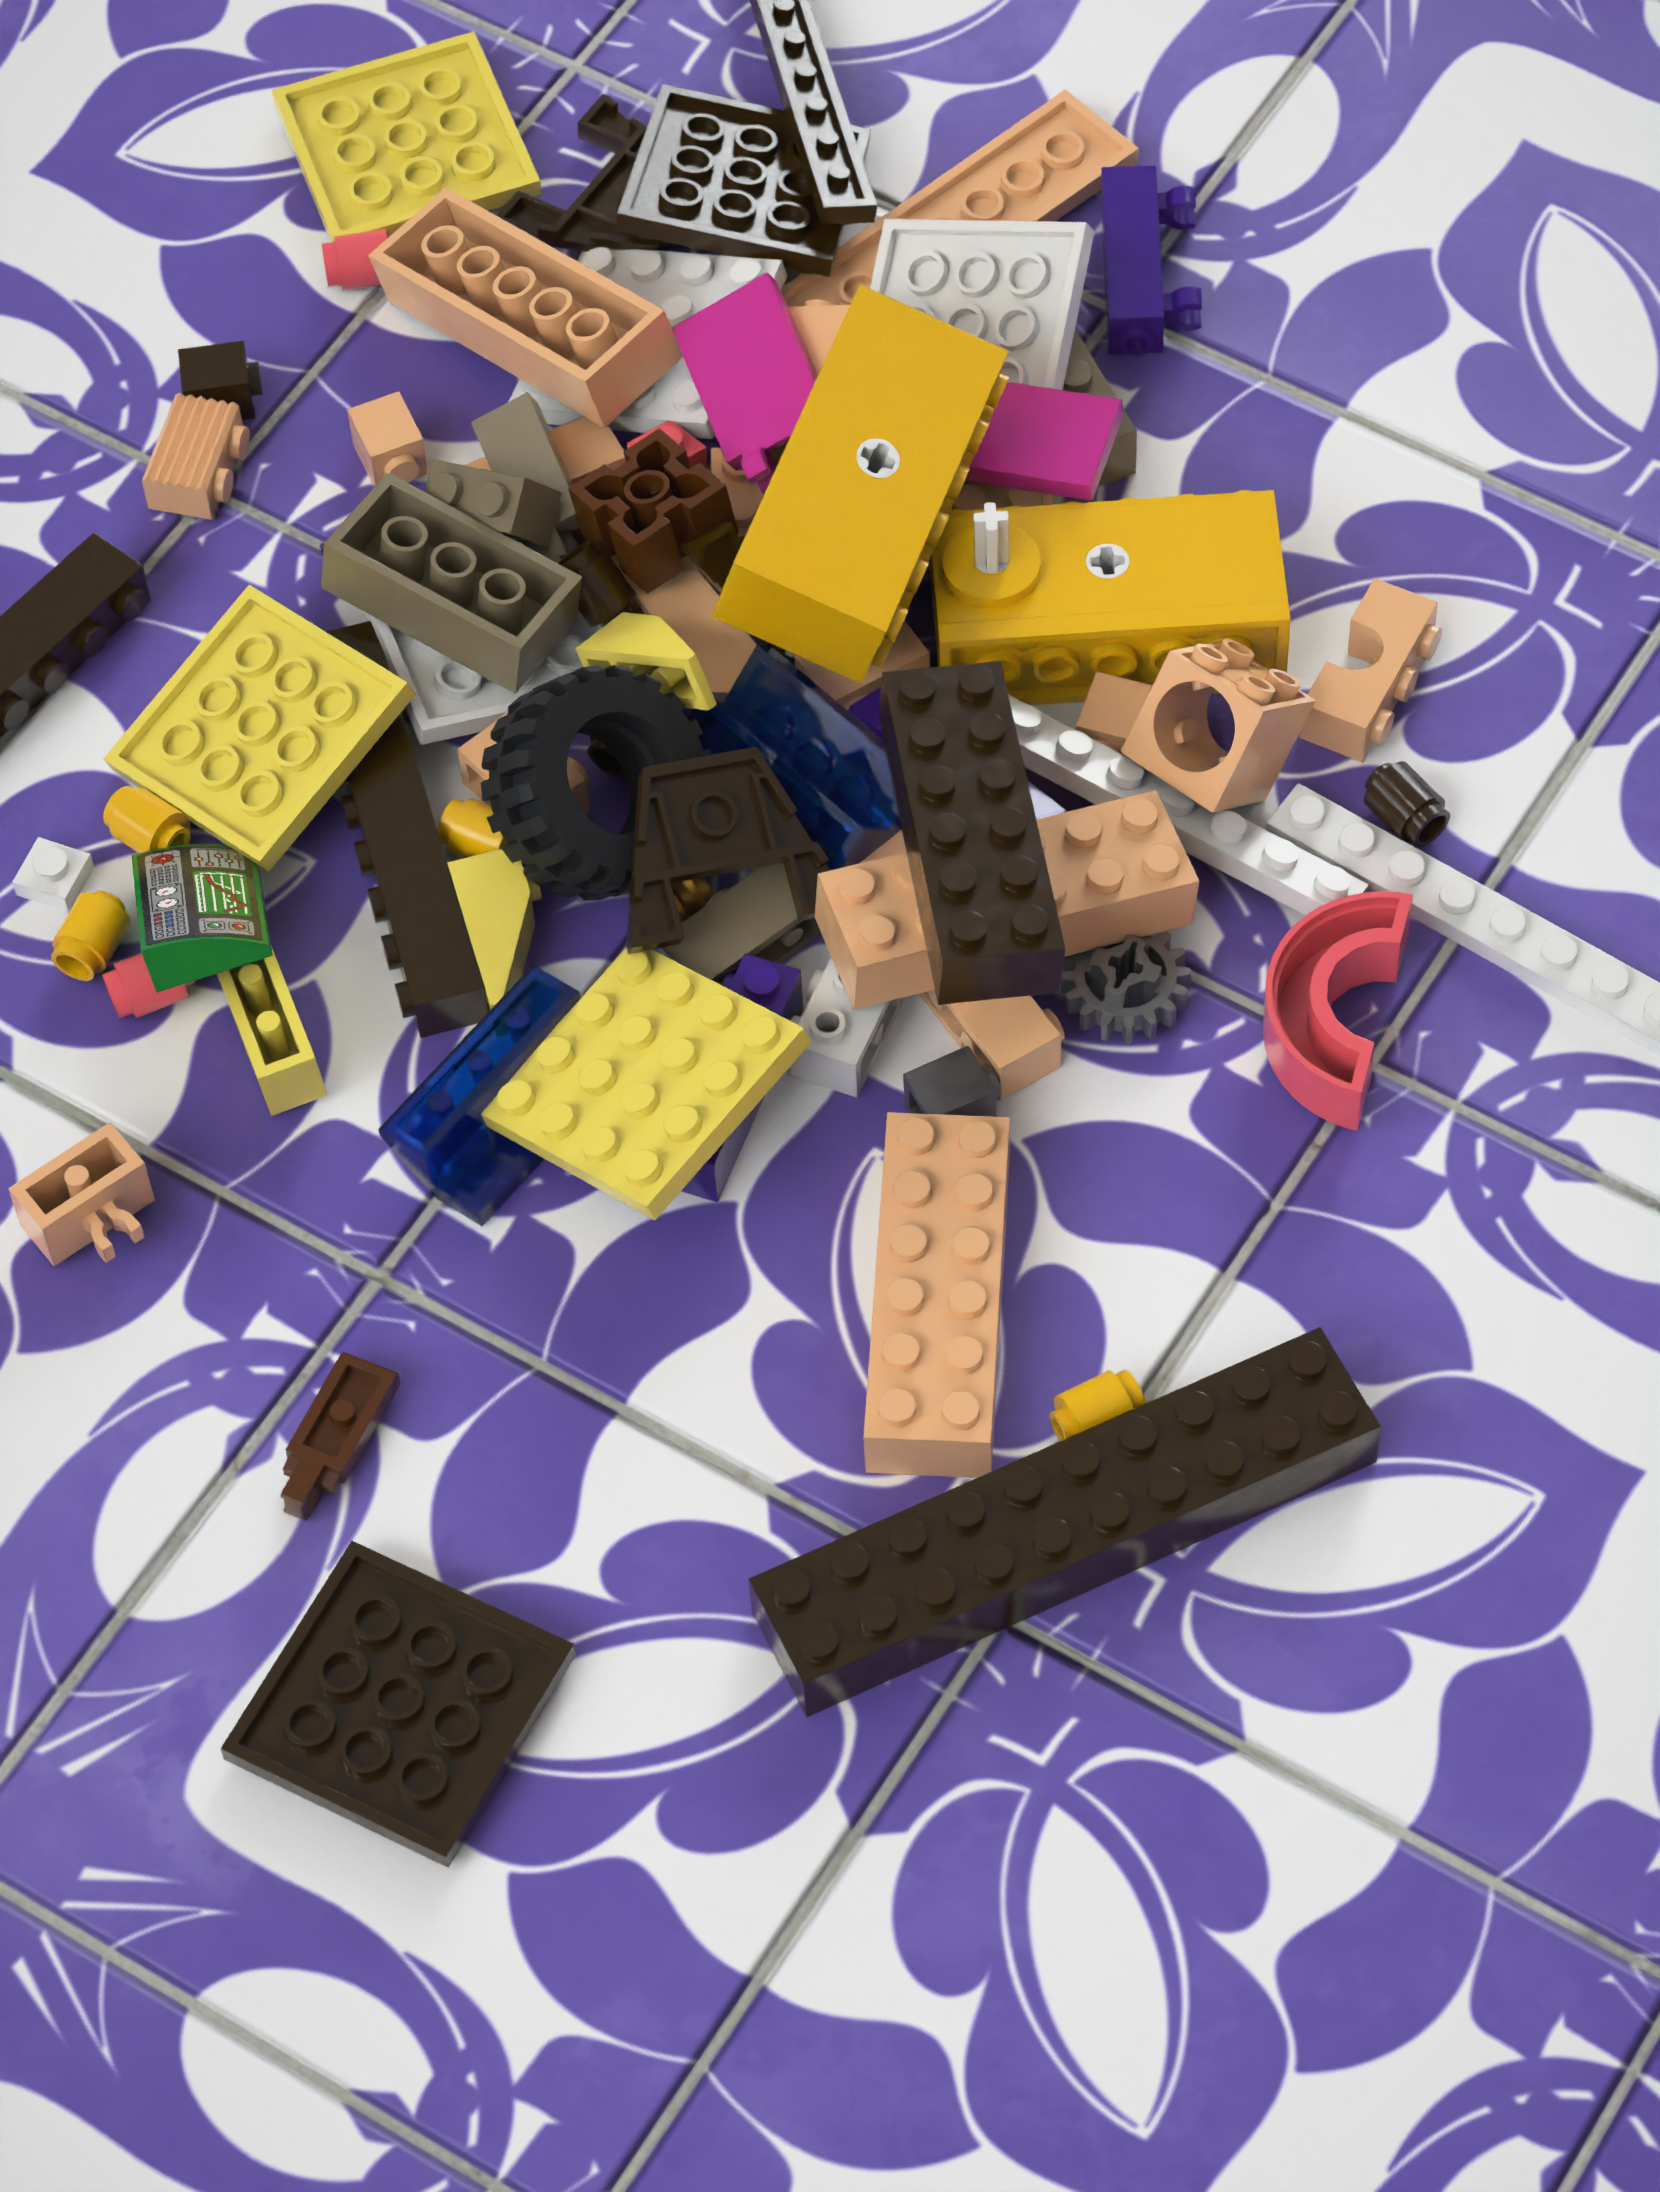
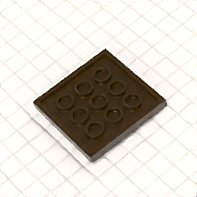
M662 84L617 212L615 231L633 234L644 239H656L688 246L694 250H706L734 257L782 260L785 268L794 269L805 274L830 277L845 225H821L785 110ZM851 125L864 163L869 147L871 129Z
M351 1541L220 1748L224 1760L449 1868L575 1658V1646L563 1638L357 1542Z

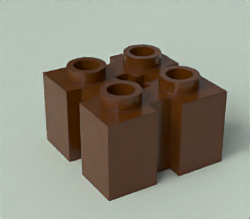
M660 428L625 450L623 454L626 463L612 471L604 464L568 488L582 536L587 541L591 540L598 550L605 549L610 557L617 555L621 571L647 594L684 570L681 559L686 554L679 543L723 521L732 522L736 533L739 534L727 486L700 462L690 467L686 450Z

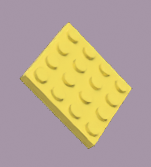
M474 31L272 90L274 105L331 242H335L334 236L386 229V236L389 238L444 188L452 190L487 211L503 207L517 191L532 197L542 195L538 174Z
M248 585L103 760L114 772L137 787L147 789L185 813L192 823L238 851L269 873L416 693L405 680L256 588Z
M626 947L478 1113L490 1129L655 1221L812 1042L803 1027L654 950L628 954Z

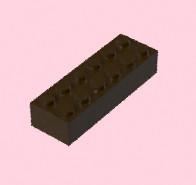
M1001 661L882 672L879 722L938 1005L1060 993L1065 944Z

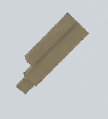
M527 392L471 421V424L491 471L525 477L562 492L548 548L522 543L524 546L558 563L570 552L562 533L569 529L573 532L580 528L568 490L573 483L539 404Z

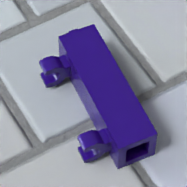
M1156 166L1101 167V217L1108 354L1141 355L1144 353H1163L1164 325H1172L1184 331L1201 328V288L1187 286L1179 288L1172 293H1163L1159 229L1161 224H1167L1169 227L1177 230L1195 228V188L1191 186H1177L1165 193H1157Z

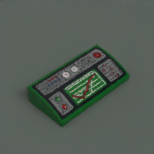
M219 844L178 845L131 855L140 949L156 993L273 956L260 869L256 863L233 848Z

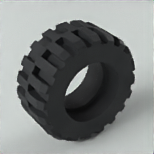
M599 665L582 667L537 686L531 692L518 697L508 706V715L499 718L490 732L491 739L496 744L484 749L481 766L482 769L489 771V779L481 782L482 800L490 801L493 815L488 816L487 820L492 833L501 832L507 843L502 847L503 852L512 863L521 860L527 866L523 871L526 877L537 885L551 881L550 890L554 894L567 898L579 895L584 901L602 900L610 896L617 897L630 892L639 773L643 767L711 755L710 749L703 750L698 736L704 732L696 718L688 720L682 712L686 706L685 703L673 691L665 695L659 690L662 684L655 678L645 673L634 677V672L629 667L612 665L605 669ZM577 732L591 736L603 743L616 756L625 772L629 785L630 806L626 822L619 834L611 833L593 823L583 813L572 795L567 776V759L571 743Z

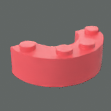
M1385 891L1365 892L1339 898L1320 906L1299 920L1287 932L1276 948L1268 967L1265 987L1263 1039L1266 1054L1275 1075L1288 1093L1306 1109L1328 1122L1358 1131L1371 1082L1375 1042L1351 1033L1336 1019L1331 1006L1336 999L1351 988L1370 982L1396 983L1409 935L1413 894Z

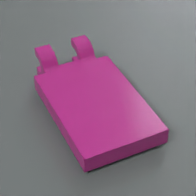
M768 272L672 327L726 462L735 471L743 468L747 480L751 484L757 482L763 495L777 467L770 451L789 441L817 379L778 283Z
M1007 382L997 407L990 418V423L983 440L970 464V470L965 481L1093 501L1124 415L1122 399Z

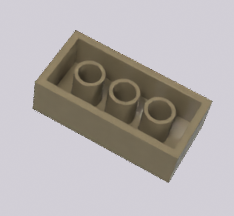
M388 472L324 542L321 588L515 694L577 622L582 576Z

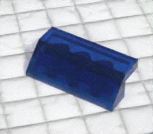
M756 645L729 693L712 692L717 705L710 710L692 709L689 714L688 720L696 718L704 732L698 737L703 750L710 749L711 755L752 747L759 749L798 810L795 815L812 842L817 841L829 860L826 864L830 870L859 864L902 830L884 741L772 646Z
M535 965L529 968L378 1129L381 1138L436 1199L480 1226H483L544 1160L539 1155L487 1127L481 1114L498 1095L499 1090L510 1081L554 1027L581 998L579 991Z

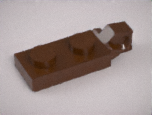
M345 1352L340 1354L285 1449L287 1460L283 1467V1474L290 1477L280 1494L281 1498L284 1499L285 1513L307 1521L320 1502L323 1491L335 1494L340 1488L341 1483H345L401 1384L399 1373Z

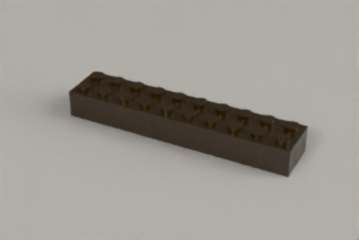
M1319 1327L749 1578L752 1614L806 1717H809L1376 1463L1381 1426L1323 1330Z

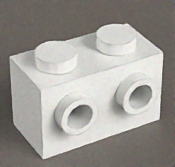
M831 957L825 970L817 968L812 975L806 995L808 1004L802 1017L794 1015L790 1020L803 1027L812 1042L791 1065L790 1072L793 1077L858 1098L903 1004V998L853 1010Z

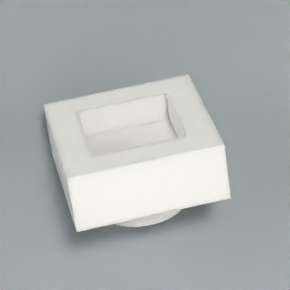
M38 837L12 882L16 895L69 912L94 868L91 854Z

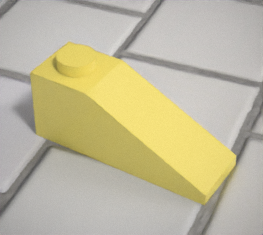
M622 612L575 648L583 667L599 665L605 669L612 665L629 667L634 672V677L645 673L660 681L662 686L659 691L664 695L673 691L685 703L686 706L684 708L710 710L717 705L696 653L658 615Z
M498 849L447 862L484 985L489 1018L495 1037L507 1035L535 928L532 902L542 899L540 886L524 875L523 871L526 867L522 866L521 860L512 863L503 850Z

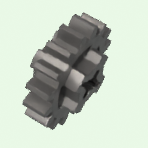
M1165 932L1156 938L1150 935L1144 937L1127 935L1124 942L1065 956L1060 992L1062 995H1065V1010L1067 1014L1080 1013V1028L1083 1031L1093 1027L1095 1024L1101 1026V1040L1107 1041L1114 1031L1122 1032L1126 1044L1132 1043L1134 1031L1142 1030L1150 1039L1156 1038L1157 1022L1173 1027L1176 1024V1009L1186 1010L1188 1005L1191 969L1185 967L1184 949L1170 950L1171 935Z

